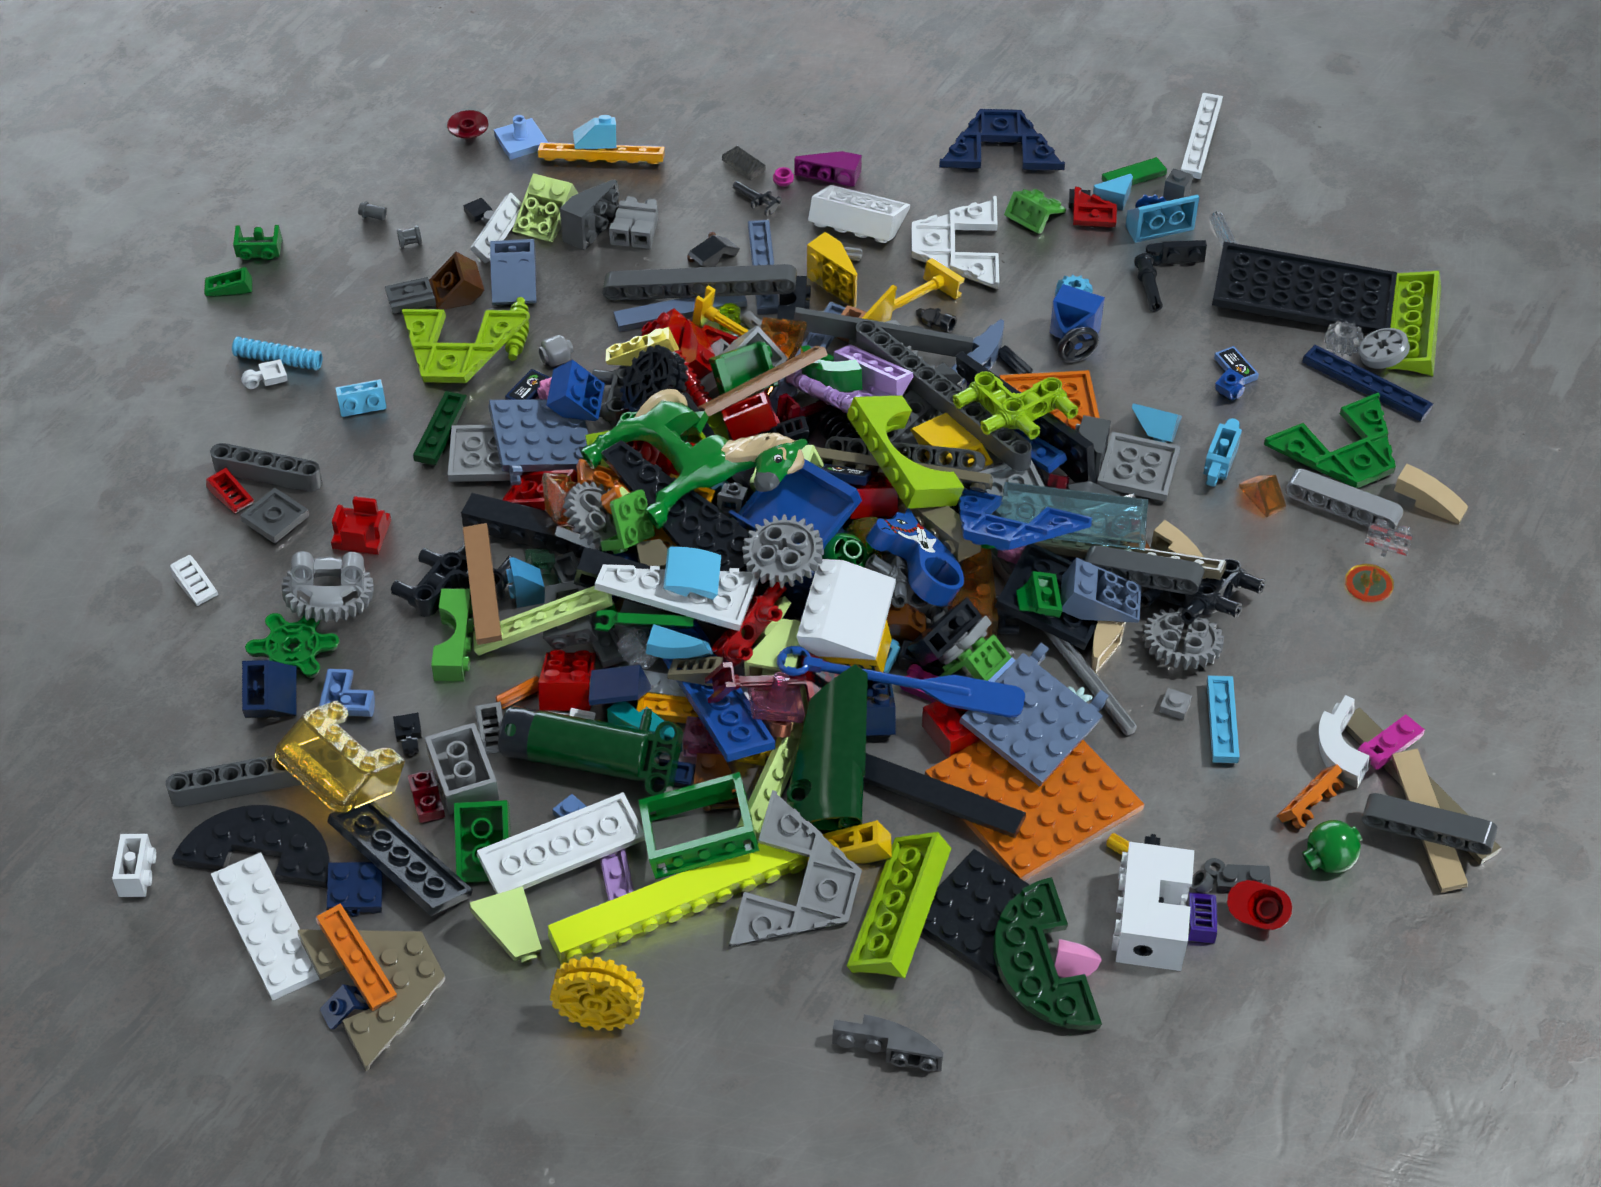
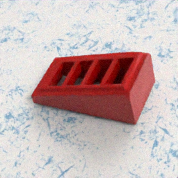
M227 468L206 479V488L234 514L254 503V499ZM230 488L233 489V490L229 491L228 493H225L226 490H228V489H230ZM236 493L238 494L236 497L232 499L229 498ZM244 499V501H242L241 503L237 505L234 504L238 500Z

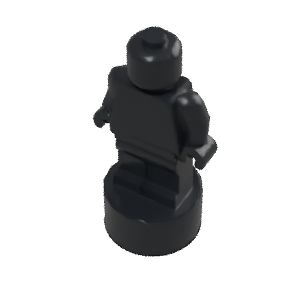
M919 308L916 310V315L923 318L922 322L928 325L929 328L936 325L941 330L951 333L956 326V316L949 313L941 314L939 313V311L941 312L940 308H928L926 310Z

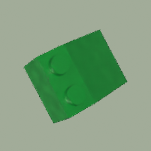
M508 800L454 803L456 875L465 883L490 882L477 856V850L511 837L510 804Z

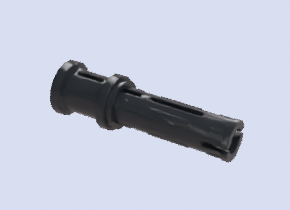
M1142 253L1134 259V264L1138 268V279L1143 282L1149 310L1154 312L1153 305H1155L1156 311L1162 309L1163 304L1156 283L1157 270L1153 267L1154 259L1151 254Z

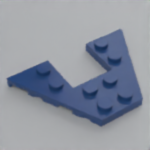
M964 488L957 503L963 539L970 540L976 545L986 544L995 546L998 550L1015 549L1090 528L1092 525V517L1046 507L1029 524L994 516L991 514L1001 506L1002 496Z

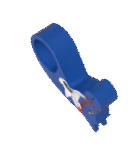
M906 509L904 513L896 512L892 519H878L868 533L866 540L872 548L878 551L888 550L907 561L909 585L924 601L935 606H948L963 586V571L954 555L937 537L918 523L910 509Z

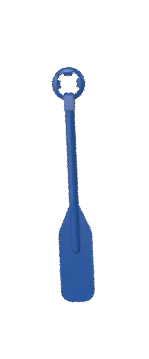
M800 646L786 647L777 656L779 670L789 676L803 675L807 671L841 674L851 667L811 657L810 653ZM787 654L803 655L805 657L803 667L796 669V667L784 666ZM863 669L868 673V680L919 689L951 707L1009 718L1019 716L1024 707L1025 693L1020 687L959 675L921 680Z

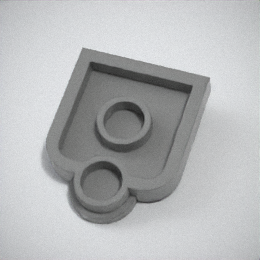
M985 615L979 619L938 659L939 662L945 665L952 662L980 637H985L987 635L985 630L992 623Z

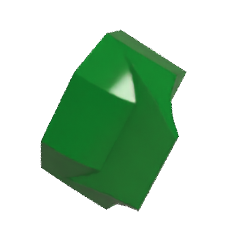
M1032 571L1028 582L1016 591L1020 611H1031L1060 617L1063 610L1056 574Z

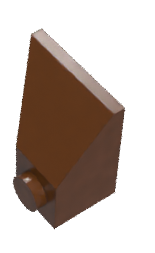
M891 602L886 619L891 638L898 641L900 645H903L904 639L914 641L926 630V615L907 603H904L903 607L897 608Z

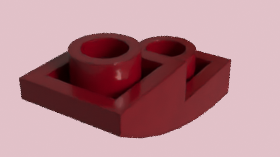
M433 769L408 775L419 823L444 818L445 812Z

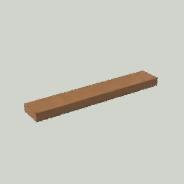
M815 346L704 403L698 409L705 411L709 417L827 356L826 349Z
M487 523L463 527L477 644L502 641Z

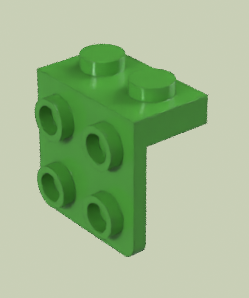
M644 490L633 491L610 502L617 535L600 542L602 551L613 550L614 554L627 551L628 547L636 546L637 543L655 536L653 524L648 519L644 510L648 505Z

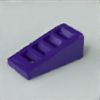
M1189 892L1188 907H1190L1188 941L1215 943L1217 937L1216 895ZM1195 901L1210 903V905L1195 903ZM1195 908L1210 910V912L1195 911ZM1195 916L1209 917L1210 919L1196 918ZM1196 924L1210 925V927L1196 926Z

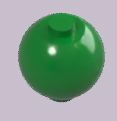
M838 533L824 548L822 559L844 560L866 568L865 564L868 560V553L864 543L858 537L849 533Z
M1338 820L1324 821L1314 827L1309 834L1307 850L1302 852V856L1312 871L1321 868L1328 873H1341L1350 869L1357 862L1361 852L1359 841L1362 840V837L1355 826L1350 827L1347 823Z

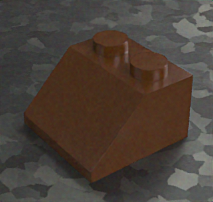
M455 252L429 279L433 295L435 296L436 308L440 310L471 305L485 291L476 262L458 252Z

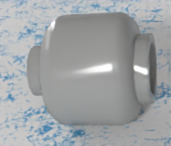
M556 335L544 339L538 351L544 364L556 367L569 362L574 349L569 339L566 340L562 335Z

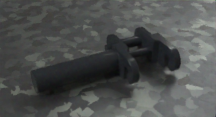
M738 181L733 184V189L753 199L751 202L753 209L755 206L758 207L764 203L769 205L764 211L766 216L774 213L781 204L782 198L780 196L775 198L772 196L771 191L759 194Z

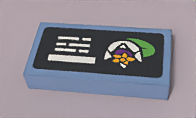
M1234 346L1215 353L1214 359L1225 371L1231 368L1244 376V385L1258 380L1259 373Z

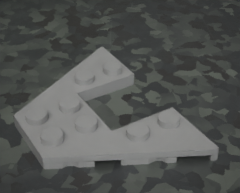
M772 790L758 843L809 857L797 904L793 906L744 892L729 946L846 924L849 921L862 869L853 861H850L839 848L833 846L822 836L823 834L800 816V813L789 806L774 790Z

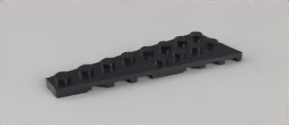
M963 351L956 355V370L969 384L975 381V376L978 373L991 372ZM994 374V376H996L1003 382V386H1005L1011 393H1021L1020 391L1012 387L1010 384L1005 382L1003 379ZM1051 413L1035 419L1033 422L1040 427V434L1037 437L1061 450L1066 455L1067 460L1059 468L1075 483L1089 481L1096 483L1094 444Z
M622 440L601 452L604 461L631 492L640 489L644 490L648 503L647 507L655 503L658 491L676 480L675 477L671 478L664 473L658 465L648 462L642 457L641 453ZM694 490L689 491L678 499L669 510L666 524L661 527L676 546L696 548L721 555L720 571H729V568H739V572L746 571L747 565L744 564L742 547L745 546L744 539L749 538V531L740 526L739 522L734 518L730 519L720 512L717 506Z

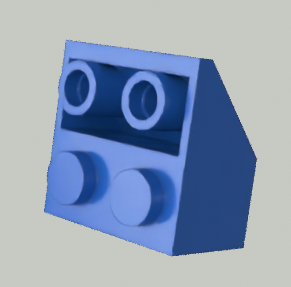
M572 359L553 369L546 406L563 418L597 421L599 419L605 383Z

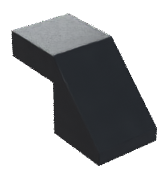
M712 235L690 250L688 255L701 266L716 267L723 253L736 256L740 248L725 237Z

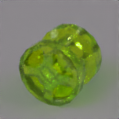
M726 303L719 308L721 314L741 325V311L738 305ZM719 324V326H720L721 329H723V330H725V331H730V330H728L727 328H725V327H723L722 325Z

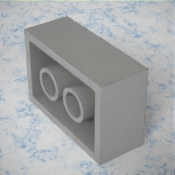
M475 723L425 737L428 757L449 815L454 814V803L499 800L497 781Z

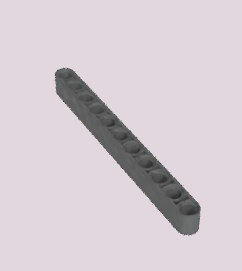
M862 320L856 324V344L858 348L913 372V378L908 385L911 390L942 414L947 413L976 437L985 448L1012 469L1025 471L1030 468L1032 446L1025 438L1013 429L1004 427L997 429L989 435H985L981 430L980 422L993 415L981 404L974 401L958 409L953 403V395L962 392L959 387L873 321Z

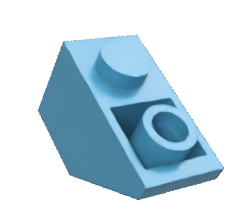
M509 558L510 568L506 569L508 583L512 584L508 585L510 599H515L517 608L545 603V587L540 569L517 558Z

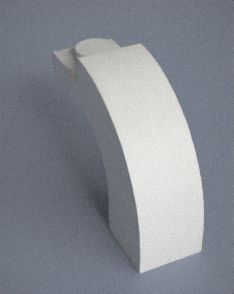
M1345 695L1341 703L1337 702L1335 704L1332 714L1326 711L1322 714L1319 724V750L1327 768L1338 764L1343 770L1337 776L1338 779L1358 788L1369 769V755L1350 747L1342 738V732L1355 711V699Z

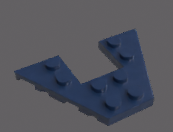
M979 109L976 117L968 123L967 129L960 133L955 140V144L951 145L945 157L940 159L939 168H981V142H1022L1023 169L1065 170V162L1059 160L1055 155V150L1048 145V141L1043 135L1034 130L1033 123L1025 117L1026 115L1022 110Z

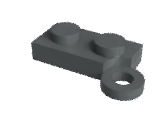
M1217 858L1207 860L1204 866V870L1211 874L1216 881V892L1229 893L1234 885L1245 880L1257 881L1271 886L1269 866L1227 864L1225 866V863ZM1215 865L1219 867L1220 870L1213 871L1210 867Z

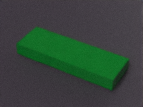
M1155 157L1103 173L1102 181L1106 182L1131 174L1133 176L1132 185H1136L1167 175V168Z

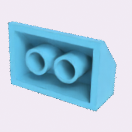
M1193 195L1127 210L1125 227L1135 243L1194 230L1199 196Z

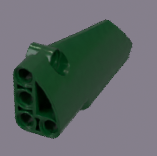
M856 664L832 679L810 698L792 778L787 790V804L796 809L800 816L809 821L822 834L862 824L868 673ZM795 798H802L803 800H802V801H796V800H794V799H795Z

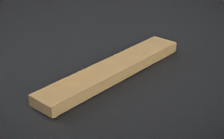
M1418 748L1392 754V760L1407 800L1440 808ZM1422 840L1441 893L1468 887V881L1456 849Z

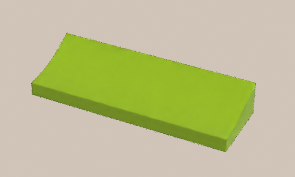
M1439 271L1397 273L1390 328L1399 329L1406 334L1410 349L1407 356L1401 362L1386 369L1409 370L1429 376L1434 375L1441 297Z
M939 832L895 837L891 847L892 858L886 860L847 964V968L852 973H879L900 978L906 977L952 849Z

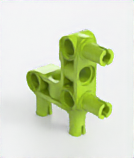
M980 372L975 376V381L970 383L967 389L953 395V403L958 409L976 401L993 415L980 422L981 430L985 435H989L997 429L1004 427L1020 429L1029 439H1035L1040 434V427L1033 422L1035 419L1054 409L1060 410L1068 419H1072L1078 414V406L1067 398V393L1062 389V382L1054 377L1046 378L1034 384L1032 388L1020 394H1015L1003 386V382L991 372Z

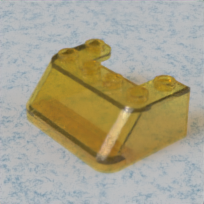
M337 700L306 711L277 744L274 757L327 807L336 812H347L394 793L405 760L391 748H380L368 752L338 725L347 720L349 713Z

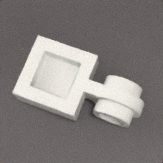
M281 359L258 364L259 371L247 370L242 374L241 378L245 387L254 389L258 387L260 380H263L265 386L286 382L287 374Z

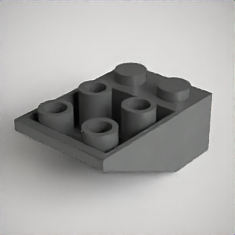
M610 180L576 194L560 208L563 242L585 250L602 231L606 230L607 226L615 219L616 211L619 208L617 180Z

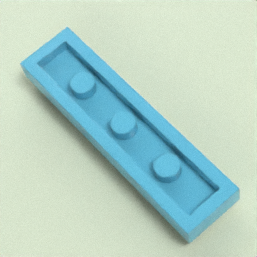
M1208 676L1207 695L1212 762L1238 763L1240 756L1233 676Z

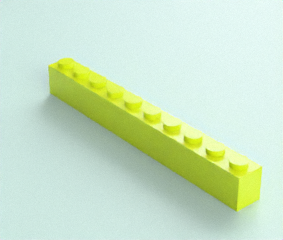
M758 843L760 851L681 872L548 925V938L560 964L569 962V959L572 958L580 960L581 957L588 953L601 952L608 945L618 941L620 943L626 942L633 935L643 931L645 933L651 932L658 925L668 921L670 923L676 922L688 913L701 912L713 903L726 902L738 893L751 892L763 883H773L788 873H798L807 866L808 857Z

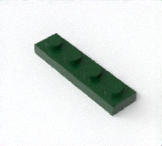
M445 391L413 454L415 462L436 466L451 436L452 426L457 424L468 402L467 395Z

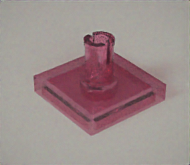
M784 672L774 673L772 686L748 687L753 719L803 723L805 712L800 688L796 685L787 686L789 681L788 674Z

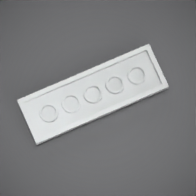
M620 793L477 850V856L495 893L499 894L522 886L523 889L529 888L645 840V835L625 794Z
M261 852L211 873L212 880L272 1001L320 980L298 937L297 930L300 928Z

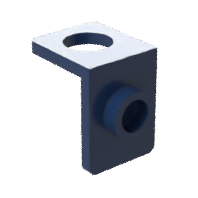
M342 984L320 1008V1012L329 1029L334 1030L354 1009L367 1010L370 1007L356 986ZM354 993L361 996L365 1003L360 1002Z

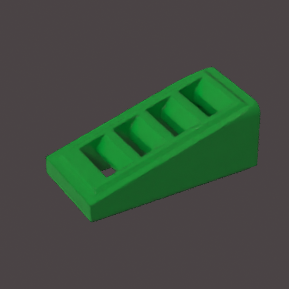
M246 267L205 278L204 294L206 296L236 295L252 292V276Z

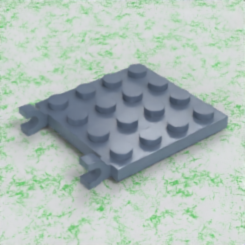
M547 399L489 400L488 407L502 472H509L511 485H521L520 475H522L523 471L570 469L577 471L576 465L579 459L584 460L580 450L587 446L585 435L588 434L585 420L561 417L546 406Z
M1043 643L1038 645L1030 657L1022 653L996 681V683L1020 687L1024 691L1025 702L1023 711L1019 716L1009 718L968 710L960 719V723L1039 787L1101 721L1103 715L1098 711L1103 708L1105 701L1109 698L1108 694L1100 690L1091 703L1088 704L1043 669L1039 664L1045 659V654L1049 650Z

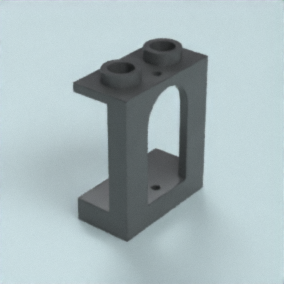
M574 581L545 586L544 604L587 588L573 584ZM593 613L578 618L570 629L560 630L556 626L543 631V639L553 649H565L568 646L586 645L589 642L598 641L599 637L592 630Z

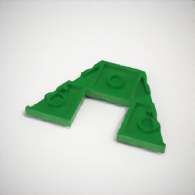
M1379 393L1341 407L1339 414L1362 438L1347 446L1329 452L1304 423L1268 436L1264 440L1265 446L1354 488L1362 487L1391 475L1395 472L1396 468L1395 460L1392 457V447L1389 445V433L1386 421L1383 418L1384 411L1381 409Z

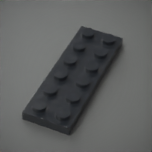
M370 797L329 814L327 822L430 916L471 898L473 889Z

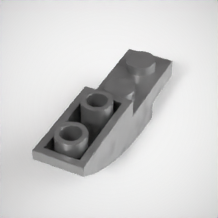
M865 1014L862 1024L834 1020L832 1044H838L844 1048H862L874 1053L886 1052V1062L898 1067L911 1066L918 1067L924 1071H942L944 1052L924 1036L905 1026Z

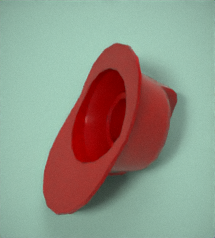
M1245 880L1238 882L1231 888L1227 898L1229 911L1235 919L1262 929L1275 930L1281 928L1289 921L1292 915L1293 906L1291 899L1285 891L1257 881Z

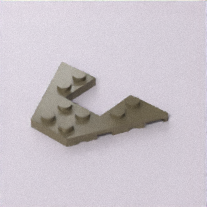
M297 930L298 937L320 980L346 969L322 930ZM358 930L397 993V998L374 1011L367 1009L342 1020L343 1027L365 1071L370 1069V1065L384 1049L390 1046L393 1038L402 1032L411 1021V1017L421 1006L426 1004L430 999V995L438 990L445 981V975L427 940L420 931Z

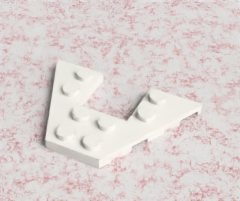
M993 196L992 200L981 204L974 202L969 206H961L949 210V214L940 217L933 215L927 219L912 222L911 258L925 263L933 258L960 276L999 289L998 253L955 252V230L997 231V196Z

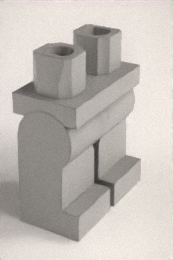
M627 196L625 201L619 202L614 222L609 227L610 244L629 247L632 242V247L651 249L658 224L657 201L648 199L645 203H638L635 197ZM625 234L626 239H618L617 236ZM642 236L647 237L646 242H640L637 239Z

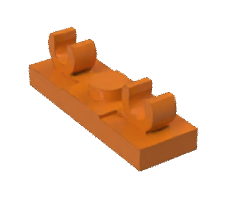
M1335 764L1323 769L1277 815L1280 821L1283 823L1292 819V824L1296 829L1304 828L1306 825L1302 821L1301 816L1306 822L1314 818L1312 812L1306 808L1309 805L1312 807L1323 799L1322 793L1327 798L1335 797L1337 794L1333 791L1332 786L1336 790L1344 788L1343 782L1336 778L1343 771L1339 765Z

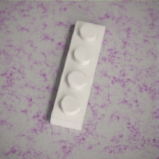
M511 192L505 196L470 248L485 264L490 261V241L504 240L514 226L522 203Z

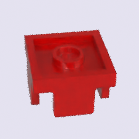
M354 496L352 500L354 509L344 508L343 505L338 504L332 518L334 531L331 541L332 549L379 555L391 522L390 513H385V510L378 511L377 500L372 498Z

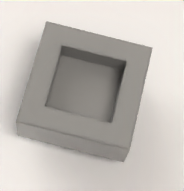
M1168 688L1159 712L1184 720L1192 695Z

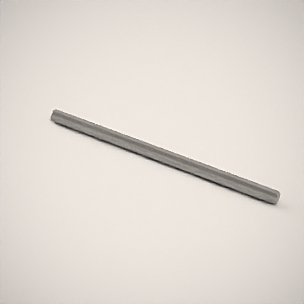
M983 548L982 553L1007 583L1014 569L1006 560L997 557L998 549ZM1045 632L1094 696L1100 690L1109 695L1103 708L1126 736L1133 734L1136 731L1137 725L1074 645Z

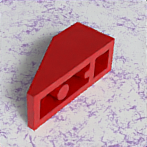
M688 319L685 322L681 351L682 356L686 357L685 362H689V368H693V374H697V380L712 372L709 358L715 357V354L705 331Z

